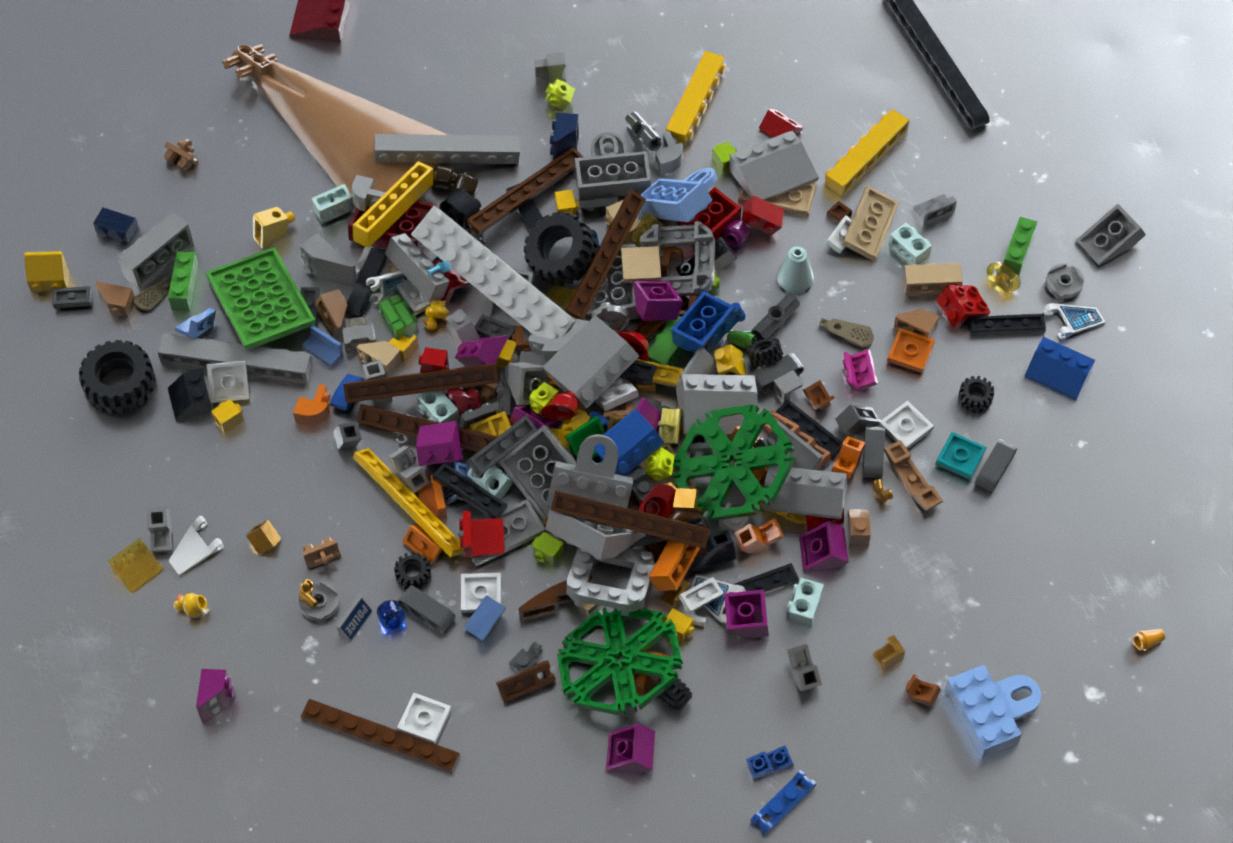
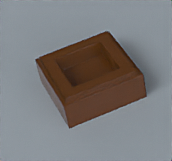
M838 201L827 211L826 216L839 224L845 215L848 217L852 215V210Z

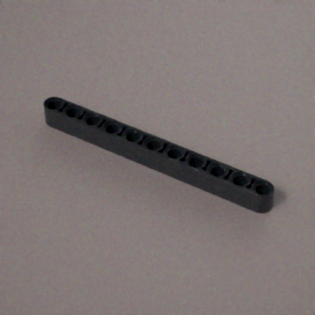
M886 0L971 129H975L990 122L988 112L913 0Z

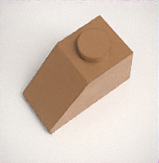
M96 282L95 285L99 296L109 312L115 316L122 315L128 317L135 298L132 288Z
M339 289L320 295L314 302L331 335L341 327L347 308L345 296L341 294Z
M924 309L904 312L896 315L894 327L930 338L937 328L939 316Z
M848 509L849 546H869L871 528L868 510Z

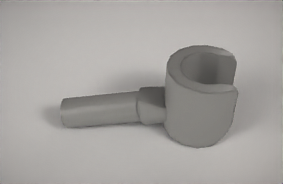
M403 434L404 441L402 442L396 438L398 447L406 446L415 460L417 457L410 449L407 435Z

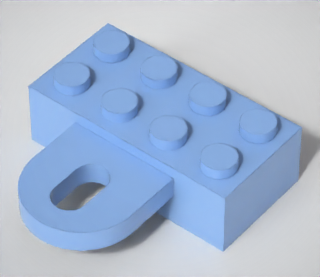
M704 168L694 172L685 180L659 178L641 194L646 199L641 208L643 216L646 218L682 222L692 221L695 215L706 209L707 205L712 201L707 189L718 178L713 168Z
M985 665L947 679L945 690L981 759L1018 745L1022 734L1014 720L1034 712L1041 700V690L1032 678L1025 675H1014L994 683ZM1022 689H1027L1031 693V696L1019 701L1011 697L1012 693Z

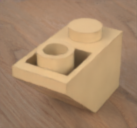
M387 341L359 344L357 346L358 358L363 363L381 360L387 376L402 360L400 350Z

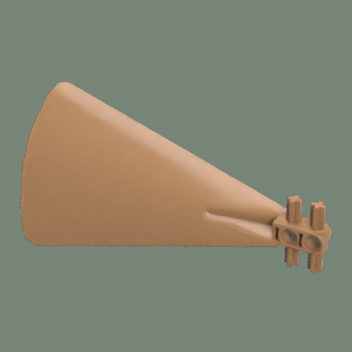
M262 44L252 48L248 45H239L231 57L222 61L225 69L233 66L238 67L235 70L237 78L240 79L249 75L255 79L254 82L337 187L345 184L351 195L352 184L356 175L373 178L374 190L387 192L416 164L374 162V134L448 135L277 62L278 59L275 58L276 55L274 53L264 57L261 55L265 52ZM423 163V164H425V165H427V166H429V167H431V168H435V166L438 165L439 163Z

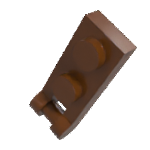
M542 661L536 666L496 682L503 702L505 703L554 682L556 678L549 669L551 667L549 661ZM542 672L543 677L539 679L537 674Z

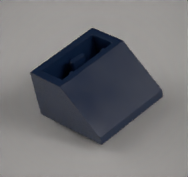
M557 112L556 119L552 121L553 134H550V155H553V160L572 147L577 150L579 140V114Z

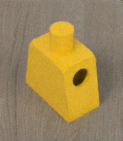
M279 207L253 214V238L262 249L280 240L288 234V224L295 221L294 214L291 211L284 214Z
M727 345L714 351L719 375H747L742 351L733 345Z

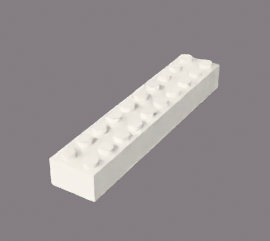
M436 206L431 208L411 233L414 238L441 260H446L452 269L533 335L556 339L563 337L572 329L576 321L573 317Z

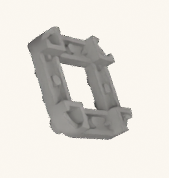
M694 222V225L659 227L658 224L652 225V228L640 237L641 247L659 246V258L661 247L695 245V272H693V276L662 277L661 281H669L679 297L690 296L691 294L701 295L703 291L708 293L713 285L715 273V239L711 230L703 225L702 222Z
M628 547L616 557L601 561L595 559L592 554L582 552L578 548L567 578L566 595L574 600V605L582 607L583 602L620 609L622 616H629V612L639 609L642 611L651 582L649 575L654 568L653 555L648 551ZM596 561L633 568L627 589L623 590L589 583L588 581Z

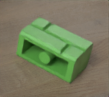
M395 295L389 300L386 299L379 303L380 313L397 340H400L402 336L416 332L418 320L414 313L410 314L408 311L409 305L405 299L402 300L399 295Z

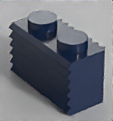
M102 207V210H100L93 222L97 234L102 237L109 236L118 242L129 243L138 228L136 217L106 207Z

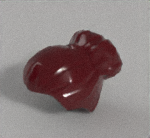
M456 388L449 389L445 393V396L457 407L460 417L467 410H476L481 407L480 395L475 389L465 391Z

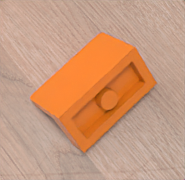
M431 475L432 483L418 491L419 499L437 518L447 517L441 485L432 479L433 475Z
M418 524L411 525L402 540L415 553H421V557L424 555L430 565L435 564L441 551H443Z

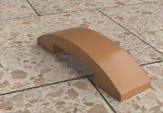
M901 440L884 448L886 456L898 478L924 510L927 511L943 502L933 485H928L910 459L911 454Z

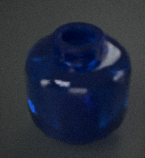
M387 600L378 606L377 617L383 628L395 630L405 621L404 611L398 601Z

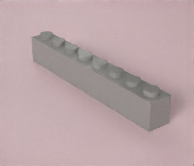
M374 134V162L417 163L419 161L421 163L519 164V136Z
M163 333L158 349V356L162 363L207 369V364L246 361L248 375L308 383L313 364L311 354L303 351L279 350L267 346H257L246 351L242 344H236L231 341L193 339L174 333Z

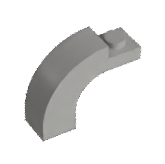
M576 319L572 329L563 337L556 339L530 335L528 343L531 351L539 355L543 354L545 361L548 362L589 321Z

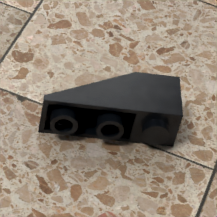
M722 237L715 241V270L717 271L738 259L730 244ZM695 255L676 267L680 276H693Z
M728 530L709 535L706 548L699 549L686 574L736 559L734 542Z

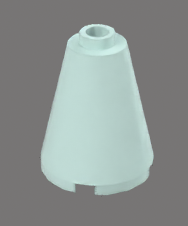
M797 246L789 250L777 272V283L779 287L785 289V292L789 294H802L812 286L814 275L806 250Z

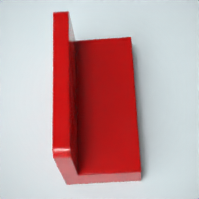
M768 109L759 129L774 138L789 131L801 133L803 126L776 109Z

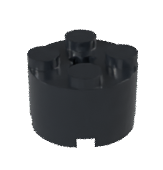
M461 188L441 202L439 209L466 230L469 228L467 219L479 212L482 205L466 189Z

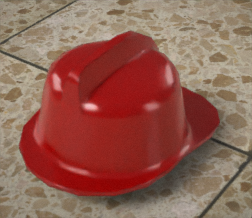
M634 331L629 333L617 332L639 355L637 359L648 360V341L643 335Z
M574 392L555 394L550 405L541 409V414L552 420H567L580 415L578 400L575 398Z
M668 484L655 486L646 498L641 501L639 511L668 518L675 509L673 504L676 490Z

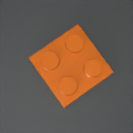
M899 328L887 357V362L923 373L935 344V339Z

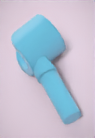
M444 260L428 270L427 274L430 275L439 270L444 274L451 269V266Z

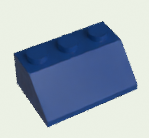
M703 291L671 329L673 344L687 351L703 348L735 310V306Z
M1043 336L1024 377L1077 400L1092 373L1096 360Z
M637 409L632 410L604 434L611 438L618 448L615 474L626 476L664 444V441L654 427ZM598 444L594 447V451L603 461L606 448L604 445Z

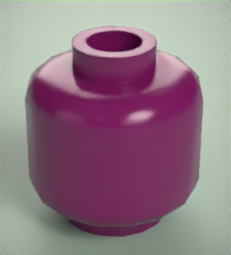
M733 220L723 231L724 240L733 247L741 246L750 235L748 226L741 220Z

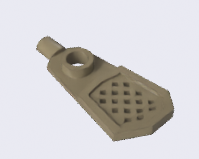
M165 277L153 286H149L135 295L134 305L140 310L152 311L169 294L172 277ZM164 283H167V284H168V286H166V287H163L162 285H163Z
M821 318L819 322L820 325L826 326L829 332L861 348L870 347L874 341V335L869 326L838 319L829 321Z

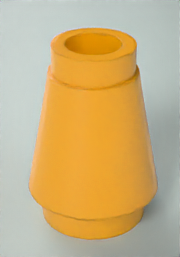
M1162 629L1139 631L1133 637L1135 647L1138 650L1144 651L1165 640V634Z

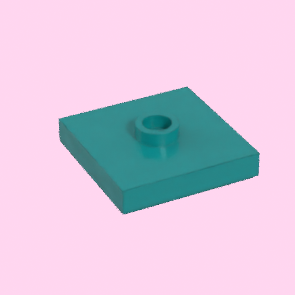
M951 432L935 465L971 480L987 447Z

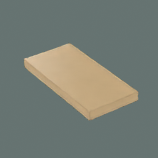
M807 184L767 200V202L784 209V212L809 217L817 184ZM741 187L738 202L745 203L750 197Z
M867 185L842 245L875 261L899 202Z

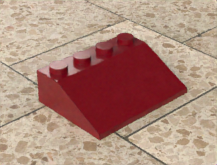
M298 0L289 36L292 38L341 42L351 0Z
M417 200L371 246L387 249L391 237L405 233L422 250L424 245L414 238L411 233L431 208L436 205ZM356 208L348 223V238L350 241H353V224L366 211Z

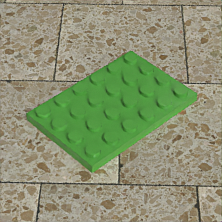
M275 247L206 272L208 281L246 351L316 325L312 312Z

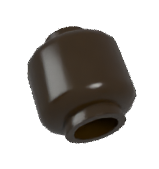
M438 164L433 168L434 187L450 189L451 185L455 184L457 174L454 173L453 167Z
M466 172L458 175L453 192L464 188L474 198L479 184L476 176Z

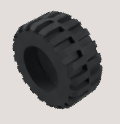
M555 212L552 213V216L548 214L543 217V220H538L535 223L536 226L534 228L531 227L529 230L530 234L525 239L524 253L526 255L524 258L529 268L548 284L564 286V283L570 285L574 283V280L579 281L582 279V275L587 271L597 252V240L594 233L578 216L569 212H562L561 214ZM572 237V246L569 252L559 260L549 261V253L553 245L560 239Z
M115 340V342L107 341L104 345L99 344L95 346V350H90L86 354L87 358H83L79 368V381L86 399L97 410L101 412L106 410L107 414H114V412L125 414V411L129 410L131 412L135 410V407H141L144 404V400H148L151 397L150 392H153L155 388V374L148 354L139 345L135 344L133 346V343L130 341H125V343L122 340ZM124 368L133 371L130 379L123 384L108 386L101 383L104 376L112 370Z

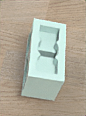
M345 184L311 198L314 212L321 224L355 210L352 195Z
M903 224L890 234L889 246L909 264L918 265L930 256L932 245L909 224Z
M442 391L426 392L417 396V409L422 415L425 414L429 420L445 423L460 419L457 407Z
M496 464L485 471V475L482 478L478 476L472 467L466 474L471 478V481L498 499H502L514 483L510 476ZM498 480L499 486L495 489L494 484Z
M801 578L799 585H794L792 595L795 597L793 602L789 601L786 610L789 613L788 621L812 627L822 597L824 584ZM803 592H810L811 595H805ZM797 609H804L806 612L802 613L797 611Z

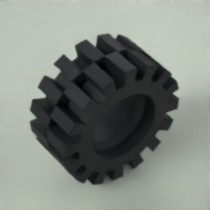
M773 337L769 339L764 338V340L760 339L758 342H753V345H749V348H747L751 365L759 366L760 368L764 365L767 367L769 364H775V361H780V358H783L784 355L779 339H773Z
M971 376L970 380L966 378L965 382L961 383L958 399L961 405L964 404V409L969 407L970 412L975 409V413H979L980 409L983 412L992 404L995 392L994 386H991L992 383L990 381L986 382L987 378L985 377L981 380V376H977V379ZM971 390H979L984 396L982 398H974L970 396L969 392Z
M411 552V556L405 553L404 558L402 556L398 558L399 562L396 561V567H394L397 583L403 589L406 587L408 589L409 586L424 588V583L428 584V579L431 578L429 561H426V557L424 555L421 557V553L418 552L415 556L414 552ZM417 566L420 569V573L417 576L409 577L405 574V570L408 567Z
M676 678V682L659 695L669 706L672 705L674 709L677 708L678 710H682L693 697L690 689L679 678ZM661 679L654 684V688L660 684Z

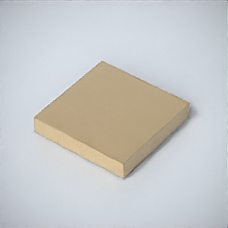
M659 246L621 248L624 283L661 281Z

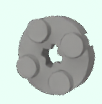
M1058 264L1049 270L1046 277V286L1058 300L1073 298L1082 291L1084 277L1077 267ZM1061 279L1068 280V284L1062 283Z
M604 302L592 313V318L596 315L613 331L615 329L622 331L629 325V314L626 307Z
M327 582L313 583L312 597L318 600L323 598V603L317 605L314 609L308 607L299 598V606L303 615L317 622H324L333 616L340 603L336 589Z

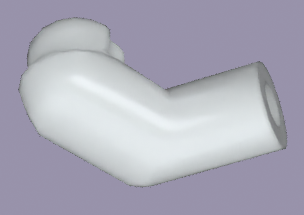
M684 605L682 606V613L694 619L693 625L705 627L707 618L697 616L695 611L689 614Z

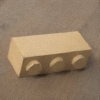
M960 263L910 264L904 267L905 294L942 293L948 285L963 284Z

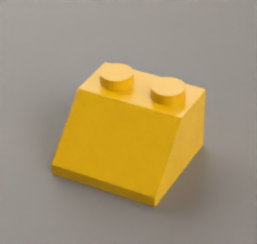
M62 251L24 253L26 280L30 291L42 292L53 291L56 288H68L69 270Z

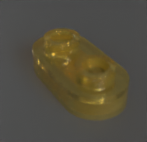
M994 262L987 267L988 277L1003 290L1013 292L1019 289L1021 285L1019 276L1002 262Z

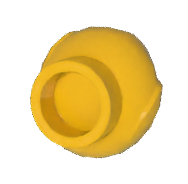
M439 300L431 301L430 306L425 310L428 319L422 321L426 329L430 331L436 329L438 325L436 319L446 321V317L449 316V310L445 307L446 302Z
M188 593L184 597L179 594L173 605L178 611L184 610L187 617L197 618L206 609L207 602L203 595Z

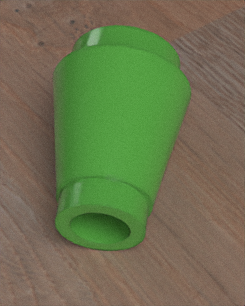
M731 330L727 334V341L747 350L749 345H753L752 343L756 342V335L752 334L751 331Z

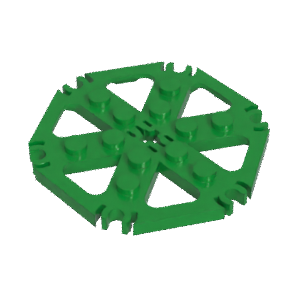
M749 404L710 411L713 416L712 418L708 413H705L707 417L705 422H701L699 419L696 420L699 427L693 422L674 458L673 467L680 470L677 473H673V479L679 488L689 489L687 480L713 476L704 495L701 498H697L696 505L703 509L702 513H699L703 516L708 511L706 517L713 521L758 515L754 508L761 513L760 505L762 503L771 506L768 497L774 503L794 465L793 461L795 458L793 455H787L788 452L794 451V445L769 410L767 411L763 408L762 412L757 414L759 407ZM741 414L744 416V420L731 442L720 427L719 420L722 417ZM764 425H769L777 435L778 442L771 446L753 448ZM697 435H702L715 453L694 458L686 456L691 443ZM732 459H735L737 462H734V465L731 466L730 462H732ZM779 466V471L768 488H763L751 471ZM735 482L745 496L746 503L740 507L723 509L721 506Z
M604 607V615H602L599 609L564 637L565 640L562 641L564 647H567L566 649H558L559 654H557L563 692L568 699L575 696L571 700L579 708L620 716V708L622 713L626 715V709L632 707L635 713L637 712L636 704L642 710L675 683L676 678L679 677L678 672L673 671L674 669L683 668L676 627L671 619L665 622L667 620L666 614H662L661 611L643 608L642 611L639 609L629 612V616H622L621 610L619 611L614 608L612 612H607L606 607ZM632 617L649 621L631 637L626 638L625 619ZM596 626H603L606 645L581 641V638ZM662 638L670 640L672 648L671 657L645 653ZM621 656H623V659H620L619 662H617L616 659H619ZM572 662L595 665L575 682H571L569 665ZM633 673L658 677L661 679V682L645 696L637 695ZM613 679L616 702L609 705L591 701V696Z

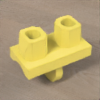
M662 408L661 421H658V426H660L659 436L665 444H678L681 409Z

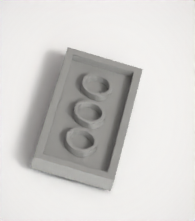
M527 499L506 509L499 517L503 520L505 553L535 539L537 536H541L543 532L546 533L545 527ZM463 531L458 532L459 539L460 536H463ZM500 555L470 558L477 567Z

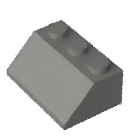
M778 421L777 423L794 445V451L787 453V455H793L795 458L793 468L820 471L822 455ZM771 430L767 437L772 438L777 443L778 437L775 434V432Z

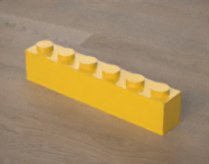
M709 51L704 52L666 127V132L670 131L672 137L676 138L677 144L683 143V146H686L688 140L691 141L694 128L698 127L701 119L700 116L705 113L708 100L711 101L714 93L713 90L718 87L721 74L724 75L727 65H725L724 56Z
M894 109L888 114L885 113L877 125L874 124L866 136L863 135L859 139L858 144L855 147L852 146L848 150L847 155L844 158L841 157L837 161L836 166L826 172L825 186L842 197L908 131L909 119Z
M418 161L353 224V241L369 248L433 185V168Z

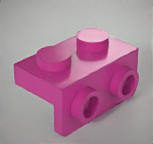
M868 349L851 356L848 352L843 353L844 360L842 362L845 370L848 372L846 380L850 387L852 386L858 392L878 384L871 352Z

